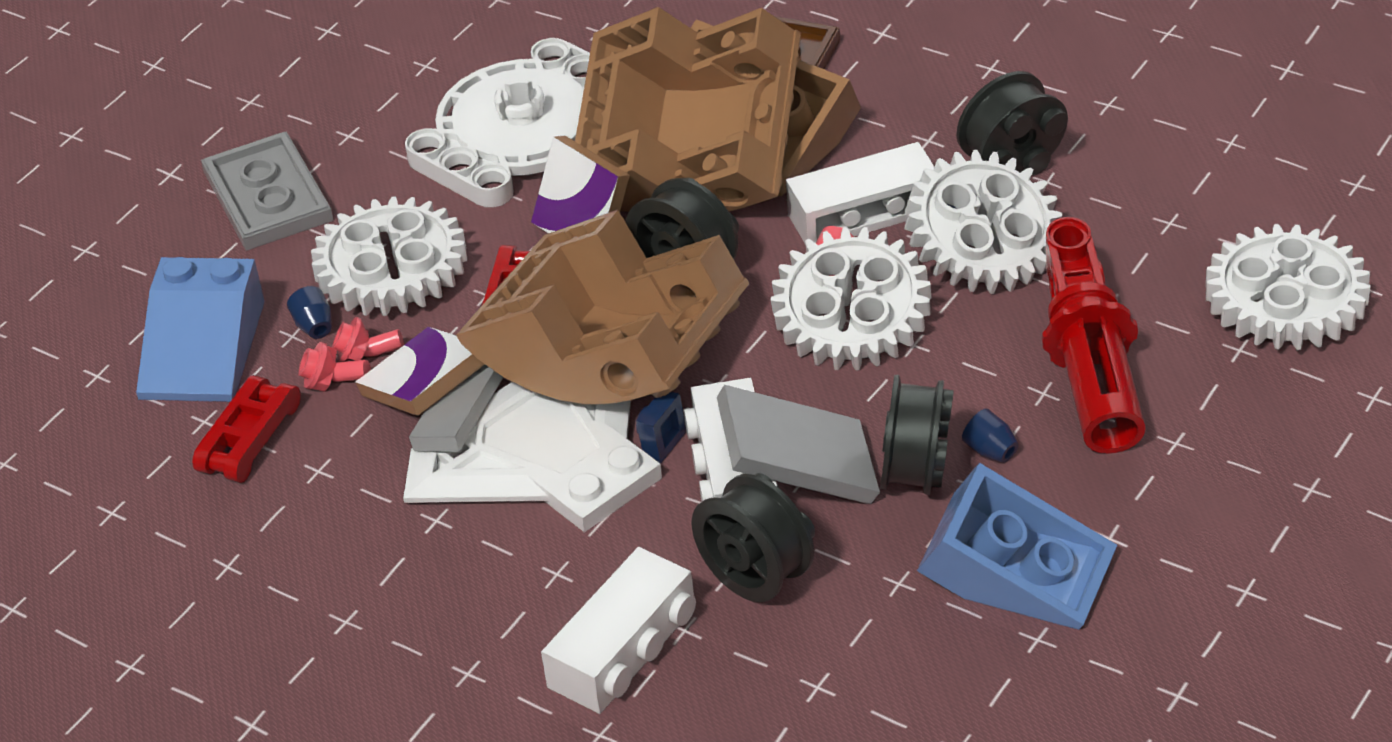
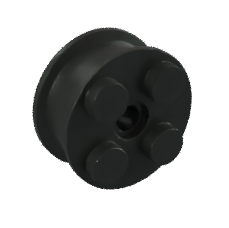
M1025 71L1010 72L990 81L969 101L957 125V142L963 152L970 157L973 150H978L982 161H989L994 151L998 154L999 164L1006 165L1011 158H1015L1016 171L1021 173L1031 167L1033 169L1032 174H1038L1049 165L1051 155L1061 143L1067 128L1068 114L1066 107L1058 98L1045 94L1043 84L1035 75Z
M692 178L666 180L654 190L651 198L643 199L630 209L626 218V224L646 258L720 235L733 259H735L738 251L737 233L739 231V224L736 218L728 212L715 194Z
M894 374L890 411H887L882 452H884L880 489H886L888 483L893 482L923 486L924 493L930 495L931 486H942L948 440L938 439V437L947 438L954 390L943 389L944 380H938L936 387L901 383L900 375Z
M762 473L755 475L741 474L734 477L726 484L721 498L712 497L705 499L694 509L691 522L692 533L700 555L719 581L744 599L753 602L769 601L780 592L784 578L799 577L812 565L814 558L812 538L815 536V527L807 515L798 510L791 499L775 486L768 476Z

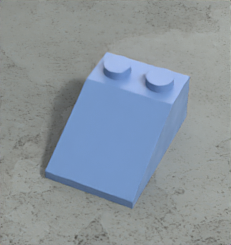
M161 257L149 291L136 390L138 400L230 402L233 399L241 380L265 302L255 259Z
M978 463L954 492L917 571L963 599L1079 630L1085 623L1117 544L983 464Z

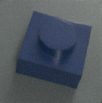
M673 391L662 397L654 398L648 406L641 410L636 420V430L639 434L642 450L659 463H662L687 432L680 394Z

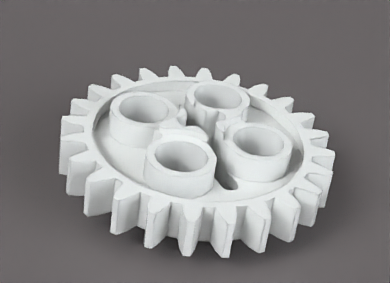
M973 150L970 161H965L959 152H954L950 164L939 158L934 170L925 168L920 182L915 181L905 208V213L908 214L905 230L913 232L909 244L911 247H923L919 258L920 262H928L933 259L937 262L933 272L935 276L942 274L946 270L951 272L950 285L955 286L961 278L968 280L970 292H974L978 283L983 282L989 293L994 294L998 282H1002L1009 292L1014 291L1018 279L1028 285L1031 283L1035 273L1042 275L1046 269L1047 227L1051 222L1063 216L1062 212L1053 210L1057 197L1052 195L1043 196L1047 182L1044 180L1032 183L1030 178L1033 169L1030 167L1019 173L1015 170V158H1011L1006 165L999 164L998 154L994 151L989 161H982L978 150Z
M396 196L391 197L388 205L381 206L378 200L373 199L371 209L365 210L361 206L355 205V215L350 217L339 213L337 215L339 225L325 224L326 236H316L317 248L311 250L315 281L319 283V288L323 294L329 293L332 304L343 300L346 311H350L360 304L363 315H368L374 307H380L382 315L387 316L392 306H398L402 313H407L408 303L411 302L425 307V296L431 295L441 298L443 297L441 286L454 287L456 285L454 275H462L464 273L463 262L467 261L464 231L462 228H459L458 219L456 217L448 218L446 208L434 211L432 201L416 207L415 197L408 199L404 205H398ZM380 232L388 233L394 262L398 270V279H392L390 276Z
M1274 224L1273 233L1266 234L1259 227H1255L1253 238L1250 239L1238 233L1236 234V245L1223 242L1221 254H1212L1211 266H1208L1206 271V301L1211 302L1210 312L1212 315H1221L1222 327L1236 324V337L1238 338L1250 332L1255 334V345H1259L1266 338L1273 339L1275 349H1280L1284 341H1291L1296 350H1301L1303 340L1309 339L1314 345L1321 347L1323 335H1327L1337 341L1340 339L1341 328L1353 331L1355 329V320L1364 318L1365 306L1369 304L1370 272L1363 270V257L1352 258L1353 247L1351 245L1337 248L1338 237L1335 235L1324 241L1319 239L1320 229L1316 228L1308 235L1301 234L1300 225H1295L1290 233H1284L1279 224Z
M843 227L841 238L835 240L828 231H824L823 244L817 245L812 240L806 239L805 254L792 250L789 252L791 265H779L780 279L772 281L774 296L771 297L776 329L783 330L786 345L796 343L798 356H805L813 350L814 362L817 366L823 363L827 357L833 358L834 370H839L845 359L852 361L855 370H860L862 358L867 357L875 366H880V353L885 351L894 358L899 357L897 343L900 342L904 345L912 346L914 344L913 331L923 332L925 330L924 316H930L931 314L930 299L932 298L931 284L927 278V268L925 265H919L918 253L916 251L905 254V246L902 239L889 246L887 232L885 231L880 233L875 240L869 239L868 227H863L858 237H851L848 228ZM856 265H860L856 275L858 289L852 292L853 271ZM851 301L849 326L846 331L842 332L846 322L845 306H848Z

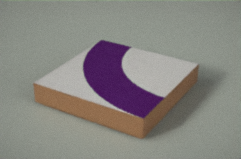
M555 136L552 139L531 223L545 232L551 233L616 210L620 212L630 175L567 136Z
M427 327L355 383L363 397L419 416L485 364L462 346L456 335Z

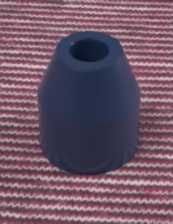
M307 286L295 291L287 301V308L296 326L313 339H320L328 335L332 329V310L322 290L316 286Z
M988 408L974 415L962 433V441L979 455L1001 463L1010 460L1019 447V443L1009 425Z

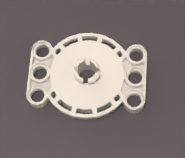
M559 38L542 39L532 46L531 59H517L496 63L479 69L461 79L447 91L438 105L435 119L437 129H420L411 133L406 138L405 147L409 166L480 206L497 207L507 203L514 193L511 176L544 172L553 137L565 135L575 141L586 77H575V75L587 73L590 53ZM549 57H561L557 60L552 61L543 60ZM453 106L452 116H446ZM428 147H435V148H437V149H435L434 151L427 152V153H418V152H417L418 150L423 149V148H428ZM456 165H469L465 169L449 170V168ZM491 182L502 183L500 186L494 188L481 187L484 184Z

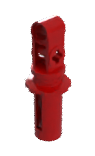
M1074 217L1059 218L1051 222L1046 230V272L1049 279L1051 302L1048 307L1050 323L1046 330L1042 332L1043 350L1049 353L1051 362L1067 369L1083 439L1087 447L1095 452L1105 454L1122 452L1135 446L1143 438L1146 430L1127 358L1129 347L1138 336L1137 322L1131 317L1130 310L1118 303L1114 291L1105 285L1101 261L1097 258L1088 224ZM1094 364H1101L1107 394L1101 395ZM1110 418L1115 419L1116 427L1100 429L1099 423Z

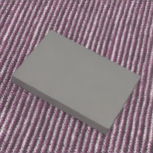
M287 131L201 160L204 174L246 251L333 221L332 211Z
M724 384L716 398L733 471L753 475L762 473L774 481L872 504L880 491L859 419Z

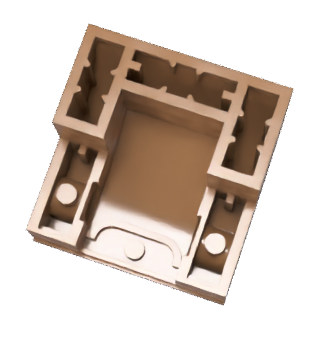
M657 7L593 33L575 142L630 175L620 211L629 212L639 201L651 198L654 190L660 184L673 178L688 177L696 180L715 194L728 212L778 197L779 189L782 185L781 173L784 152L788 142L787 130L790 108L794 100L793 87L796 66L799 62L798 51L801 32L792 29L763 8L696 32L660 7Z
M619 210L545 234L456 336L462 346L504 378L530 391L557 400L581 404H613L650 394L658 398L667 395L680 384L679 375L685 368L700 358L701 354L698 350L701 346L719 333L721 329L719 326L720 321L725 315L733 312L740 305L738 298L749 285L746 277H743L720 235L646 258Z

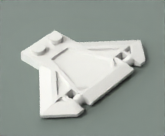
M511 382L492 395L459 452L413 451V448H411L403 499L404 503L545 501L585 533L662 479L661 464L627 439L631 400L613 404H581L557 400Z

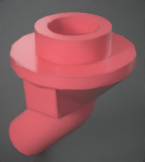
M355 317L351 324L342 322L335 335L332 348L339 351L337 362L361 360L363 356L373 357L398 350L404 345V340L399 329L369 338L368 330L365 329L362 319Z
M319 342L315 349L307 348L304 352L298 375L304 377L305 388L325 392L330 386L331 381L340 382L360 379L371 370L368 360L336 362L337 350L327 346L326 343Z

